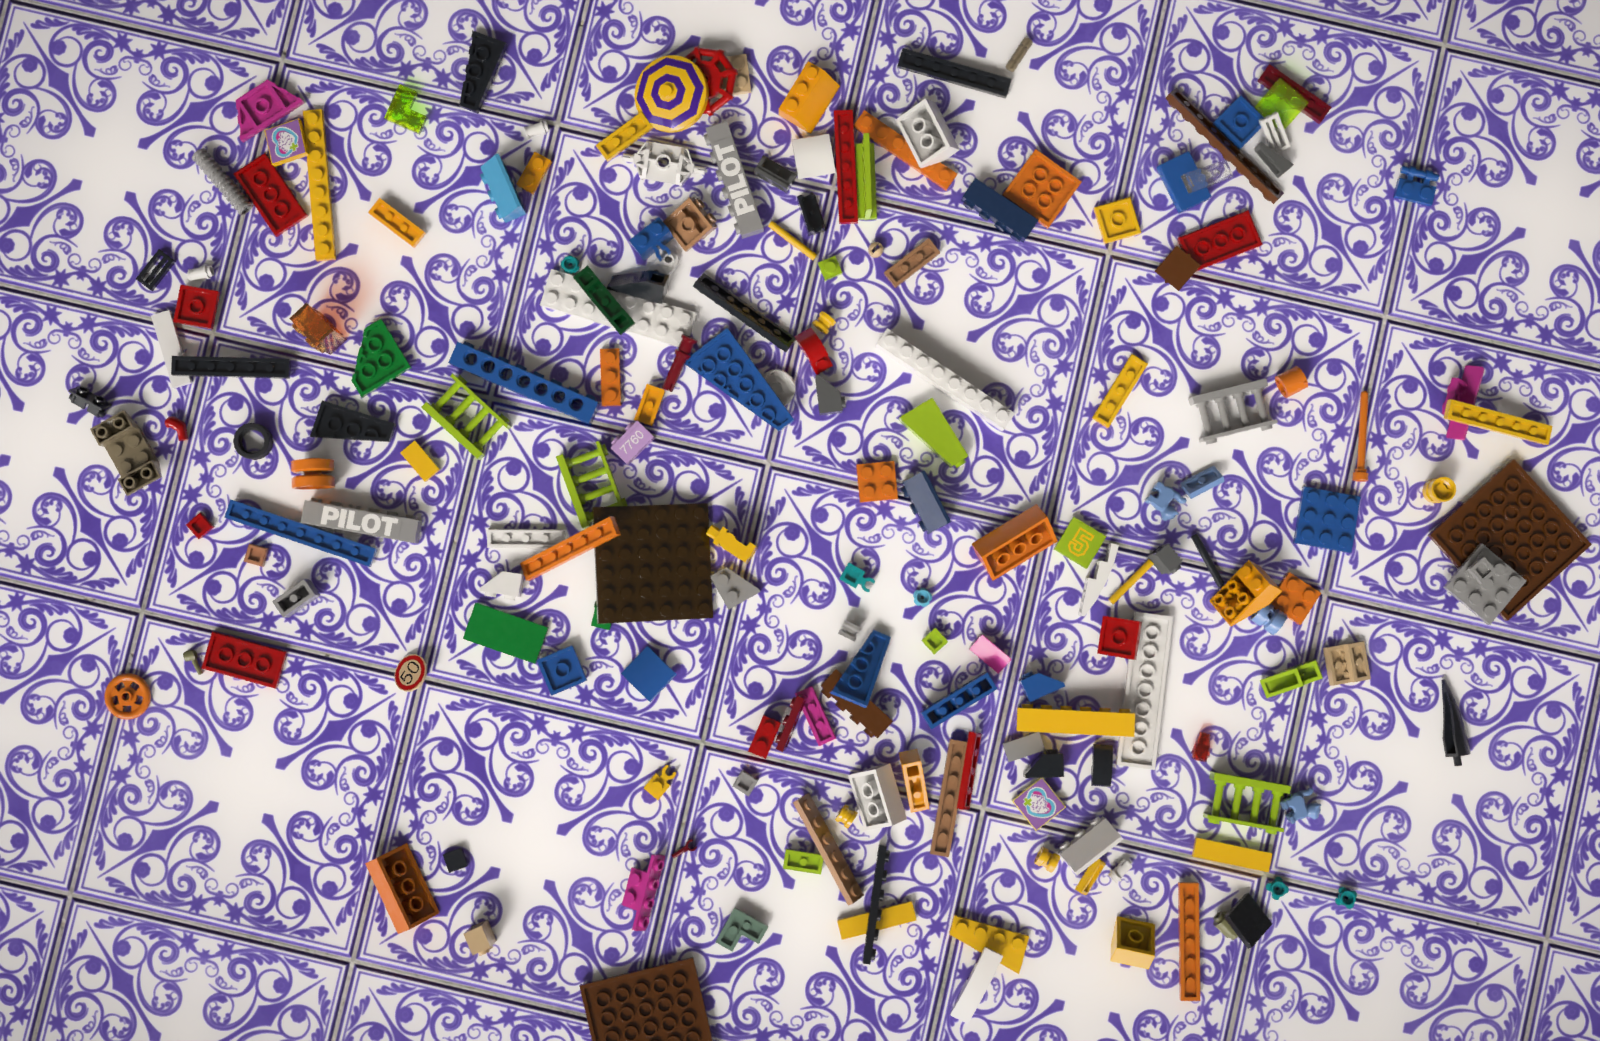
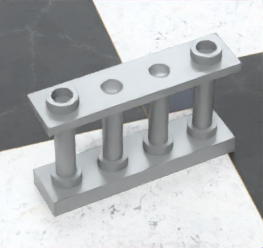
M1267 379L1190 397L1188 399L1190 406L1196 405V408H1199L1206 437L1199 439V443L1206 442V445L1216 443L1217 438L1261 428V431L1272 429V425L1278 423L1277 419L1269 421L1261 393L1263 392L1262 388L1268 386ZM1251 391L1254 394L1261 420L1259 424L1250 425L1243 399L1245 392ZM1233 396V399H1236L1242 428L1232 430L1225 405L1226 397ZM1213 400L1218 405L1224 432L1213 434L1206 407L1208 405L1207 402Z

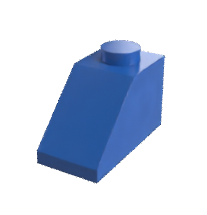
M1032 671L1021 675L1022 679L1018 680L1028 702H1032L1065 687L1064 682L1040 673H1033Z

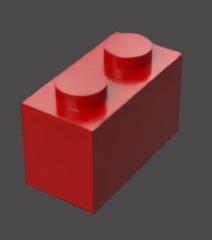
M763 714L748 752L766 759L781 721Z

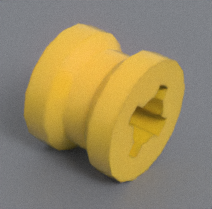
M821 311L819 318L814 320L812 324L827 335L829 328L834 326L836 321L827 313Z
M844 804L835 820L842 822L844 827L848 829L858 812L850 810L849 806Z

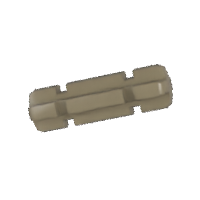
M1024 37L1012 55L1011 60L1006 64L1005 68L1010 72L1015 71L1033 43L1031 39Z

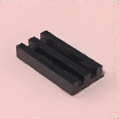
M158 249L136 280L151 291H154L176 261ZM163 256L162 260L158 263L157 266H155L151 274L144 281L143 279L145 278V276L149 273V271L156 264L159 258Z

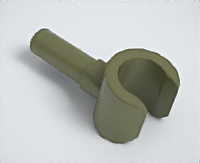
M195 650L184 652V660L186 662L192 661L198 675L203 674L197 661V652Z

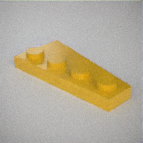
M953 916L949 935L981 953L984 947H987L1003 955L1000 964L1017 974L1020 973L1029 940L1028 935L965 917Z

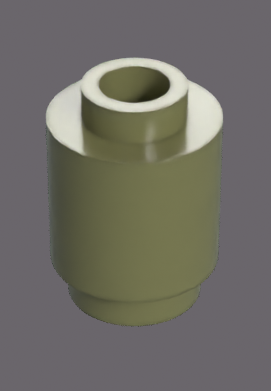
M1218 912L1213 918V925L1226 938L1236 939L1238 935L1224 918L1228 912Z

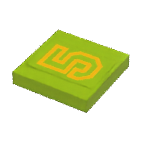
M1072 517L1053 550L1087 569L1107 536L1079 519Z

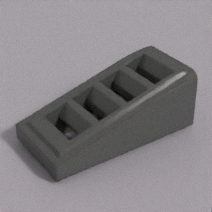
M1263 142L1254 149L1277 178L1294 165Z

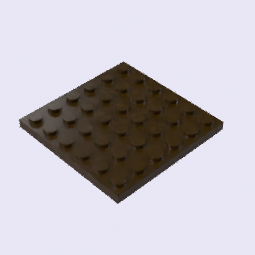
M708 503L592 508L593 525L610 516H614L621 534L594 548L597 624L713 618L710 538L706 535L709 530Z

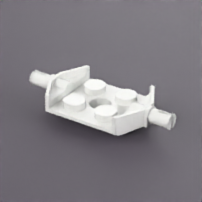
M646 141L634 155L623 153L622 161L632 162L636 165L640 180L659 181L676 184L680 187L684 185L691 174L705 175L706 167L695 166L692 163L688 148ZM661 158L669 160V164L666 167L659 166L658 161Z

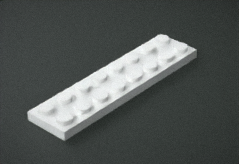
M551 269L540 306L614 328L575 281L573 275ZM607 289L636 323L626 332L674 347H679L682 334L691 335L697 316L696 312L666 303H654Z
M1134 612L1133 620L1142 622L1137 658L1136 660L1128 659L1122 709H1131V713H1135L1134 737L1119 736L1116 765L1155 770L1173 617Z

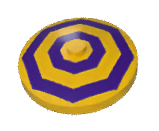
M677 55L663 56L648 64L640 74L635 87V104L638 113L642 112L654 129L666 133L680 132L694 125L704 113L709 97L708 83L702 70L691 60Z

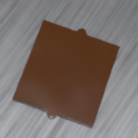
M1176 246L1155 272L1165 280V283H1169L1179 291L1201 265L1191 258L1189 253L1186 254Z

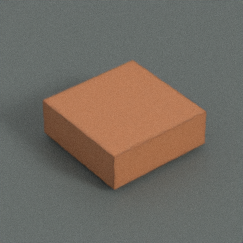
M249 543L243 562L264 567L269 548Z

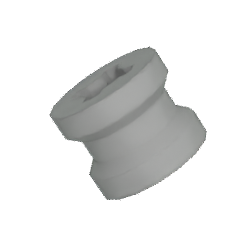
M844 620V626L839 630L838 634L855 642L856 634L860 632L861 628Z

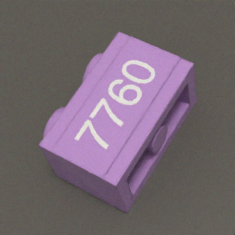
M638 421L635 423L631 422L625 428L626 432L621 437L618 435L611 442L613 445L611 449L627 465L655 439Z

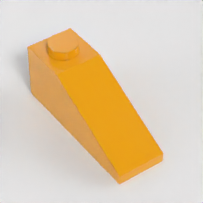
M918 749L898 752L910 812L929 809Z

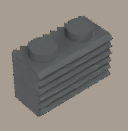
M1170 544L1159 546L1147 556L1161 574H1174L1181 568L1180 564L1183 559L1177 556L1178 553L1172 550L1173 547H1170Z

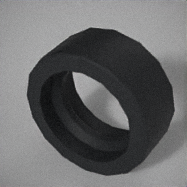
M247 423L239 427L235 432L233 438L234 448L244 458L252 460L262 459L272 450L273 437L270 431L263 425ZM252 430L259 431L264 437V446L261 450L254 453L245 450L242 444L244 435Z

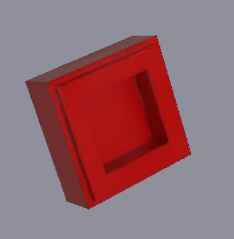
M202 512L186 524L198 539L203 538L215 527Z

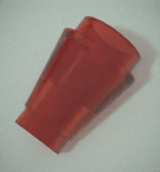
M1199 732V736L1191 751L1192 759L1207 762V759L1210 758V734Z

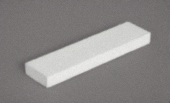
M171 310L151 315L172 388L175 389L193 383L191 376L171 375L172 356H185L175 322H173L174 318Z
M487 529V548L548 549L565 540V529Z

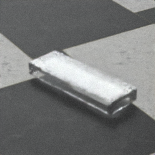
M1226 160L1181 176L1188 193L1234 177Z

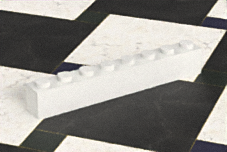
M888 328L876 344L875 348L1000 431L1007 427L1015 415L1014 412Z

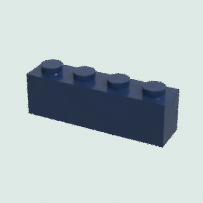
M977 178L973 180L961 199L967 209H974L982 219L992 221L997 229L1007 231L1011 234L1010 237L1017 242L1021 241L1024 243L1038 222V219Z

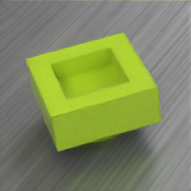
M836 256L818 262V267L824 281L842 275V270Z
M934 628L921 640L933 655L948 643L937 628Z

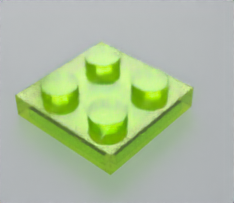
M1279 78L1254 108L1264 118L1272 115L1275 111L1278 112L1283 127L1286 129L1309 101L1283 79ZM1272 119L1273 125L1278 129L1275 119Z

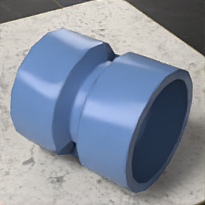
M1270 603L1268 606L1252 614L1250 620L1258 626L1263 625L1264 630L1271 635H1275L1285 623L1287 614L1279 609L1274 610V605Z

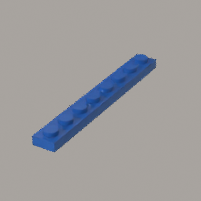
M231 499L224 518L368 567L372 566L377 552L376 548Z

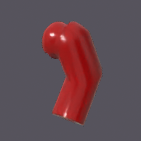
M175 416L168 417L164 424L167 428L170 427L177 431L178 441L188 440L185 422Z

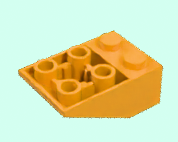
M1248 560L1209 602L1229 626H1233L1268 606L1282 590L1261 566Z

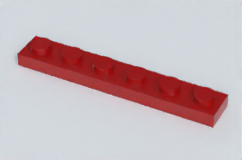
M834 110L839 224H858L853 110Z

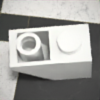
M502 571L481 586L480 591L485 592L484 596L496 597L497 594H502L504 599L515 600L516 597H521L524 575Z

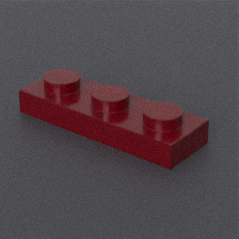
M799 694L797 697H793L789 706L792 708L790 715L787 714L782 723L785 727L782 733L779 732L775 741L777 743V750L783 752L787 749L808 696Z

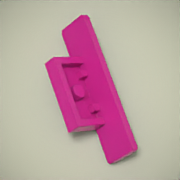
M1466 365L1462 380L1452 377L1451 383L1447 388L1446 400L1442 406L1443 415L1447 400L1450 399L1475 405L1485 370L1483 367ZM1450 420L1446 437L1449 439L1465 440L1469 425Z
M652 854L647 871L631 867L622 905L637 911L632 927L634 931H645L649 924L656 890L659 887L661 871L664 868L665 855Z

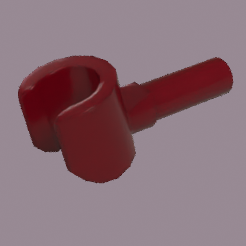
M690 839L685 843L684 847L671 855L673 858H676L688 850L695 851L697 846L689 849L688 844L693 841Z

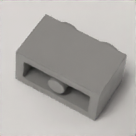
M303 579L272 602L282 617L289 618L321 595L311 580Z

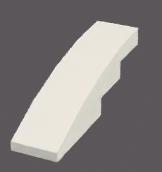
M1108 544L1105 561H1097L1093 579L1085 578L1078 616H1085L1099 597L1114 565L1119 545Z
M984 947L968 980L966 979L950 1013L951 1016L967 1024L969 1023L990 985L1003 955Z

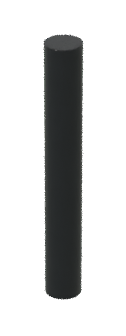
M1198 533L1191 536V539L1218 587L1224 585L1225 583Z

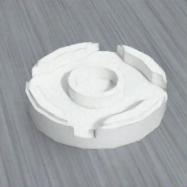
M770 370L766 372L763 377L784 406L789 404L796 392L792 376L783 370Z

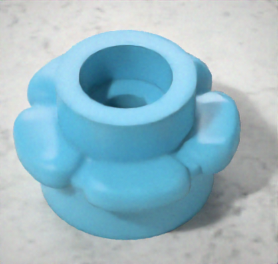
M920 588V590H916L913 594L914 603L917 606L926 607L932 600V595L926 588Z

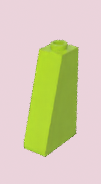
M933 398L899 417L900 423L950 468L954 465L958 468L966 463L965 459L968 457V454Z

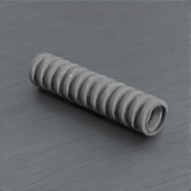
M205 148L197 150L193 154L192 160L196 161V164L211 179L215 187L219 188V191L226 197V200L234 206L235 210H238L239 215L248 213L253 204L249 202L245 194L241 193L238 186L226 175L225 171H222V167L215 162V159L211 157L210 153H207Z

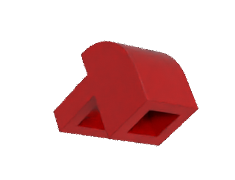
M811 327L795 336L816 375L833 366L824 345Z

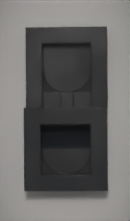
M1093 744L1091 786L1111 787L1113 745Z

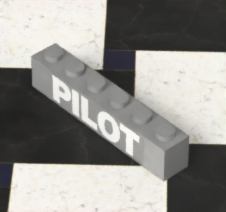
M725 121L705 128L706 134L703 136L706 145L711 146L712 152H710L712 163H717L719 170H716V175L719 181H723L724 188L721 189L724 198L729 199L730 205L727 207L730 216L735 217L736 223L734 228L736 234H741L742 239L764 232L728 122Z
M318 498L304 501L300 523L416 544L419 542L422 521L417 520L418 516L406 514V517L403 518L398 517L399 513L387 511V514H381L379 509L368 508V511L360 510L361 506L349 504V508L341 507L342 503L330 501V504H324L323 499Z

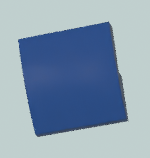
M649 646L621 673L649 702L677 675Z

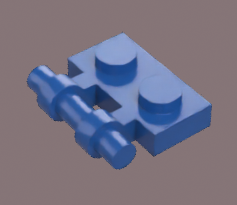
M1402 165L1400 173L1406 174L1405 179H1397L1393 198L1430 207L1433 204L1436 186L1429 185L1430 180L1437 182L1440 175L1433 173L1431 170L1423 171L1416 169L1415 166L1410 165L1407 167ZM1413 177L1423 178L1422 183L1413 181Z

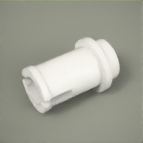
M540 120V123L524 127L528 139L543 133L547 135V132H550L547 122Z
M204 264L203 267L187 270L190 281L203 278L211 279L214 276V269L208 264Z
M1123 858L1113 870H1109L1108 876L1115 883L1121 882V878L1133 866Z

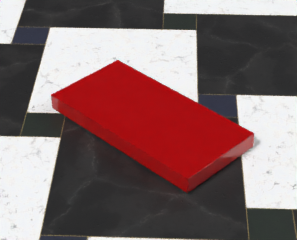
M266 153L233 173L276 237L308 217L276 167L272 165Z
M1249 210L1177 238L1181 249L1186 254L1189 253L1190 257L1201 265L1197 271L1263 245Z
M212 631L201 669L277 689L288 651Z

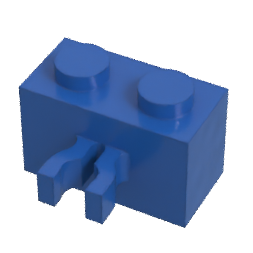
M658 217L632 237L629 242L643 261L655 253L661 262L663 258L660 255L659 249L661 248L662 251H666L670 255L671 251L665 244L674 237L669 228Z

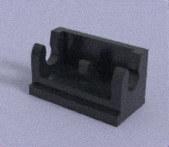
M810 192L807 196H797L798 206L808 236L825 232L826 227L814 193Z

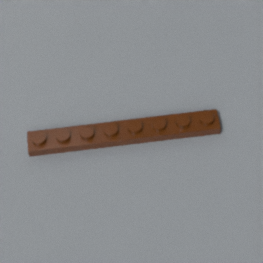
M1175 88L1168 94L1165 99L1169 105L1177 109L1182 114L1183 119L1195 127L1197 133L1203 135L1213 148L1221 152L1223 158L1231 162L1236 167L1237 172L1244 175L1249 180V183L1263 194L1267 201H1271L1274 204L1284 194L1179 89Z

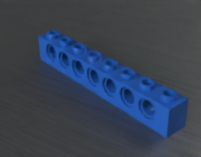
M464 341L463 344L457 342L448 362L452 366L589 425L592 424L600 406L599 402L596 401V397L589 394L583 396L579 394L578 389L571 386L568 389L561 386V382L555 379L548 381L544 379L543 374L536 371L533 374L526 371V367L520 364L513 366L509 364L510 360L501 356L498 359L492 357V353L485 349L478 351L474 349L475 345ZM477 355V361L469 364V357ZM493 362L495 368L492 371H486V365ZM506 370H512V376L509 379H504L503 377ZM528 377L530 379L529 385L521 386V380ZM541 385H547L548 389L544 394H539L538 388ZM559 392L565 393V399L561 402L556 401V395ZM576 400H582L583 402L580 409L573 408V403Z

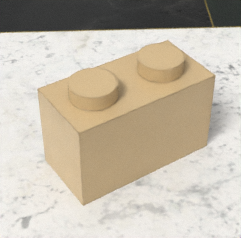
M488 919L470 927L463 933L472 956L477 953L479 956L490 952L493 944L497 941Z

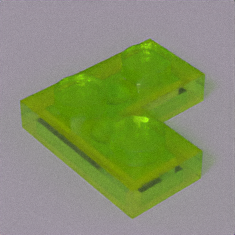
M399 84L384 119L420 135L428 118L421 113L411 110L418 92Z

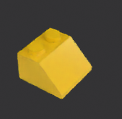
M1117 916L1111 941L1110 961L1149 969L1155 957V924Z

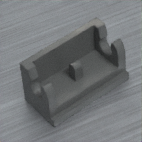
M764 155L754 169V175L785 193H788L797 177V174Z

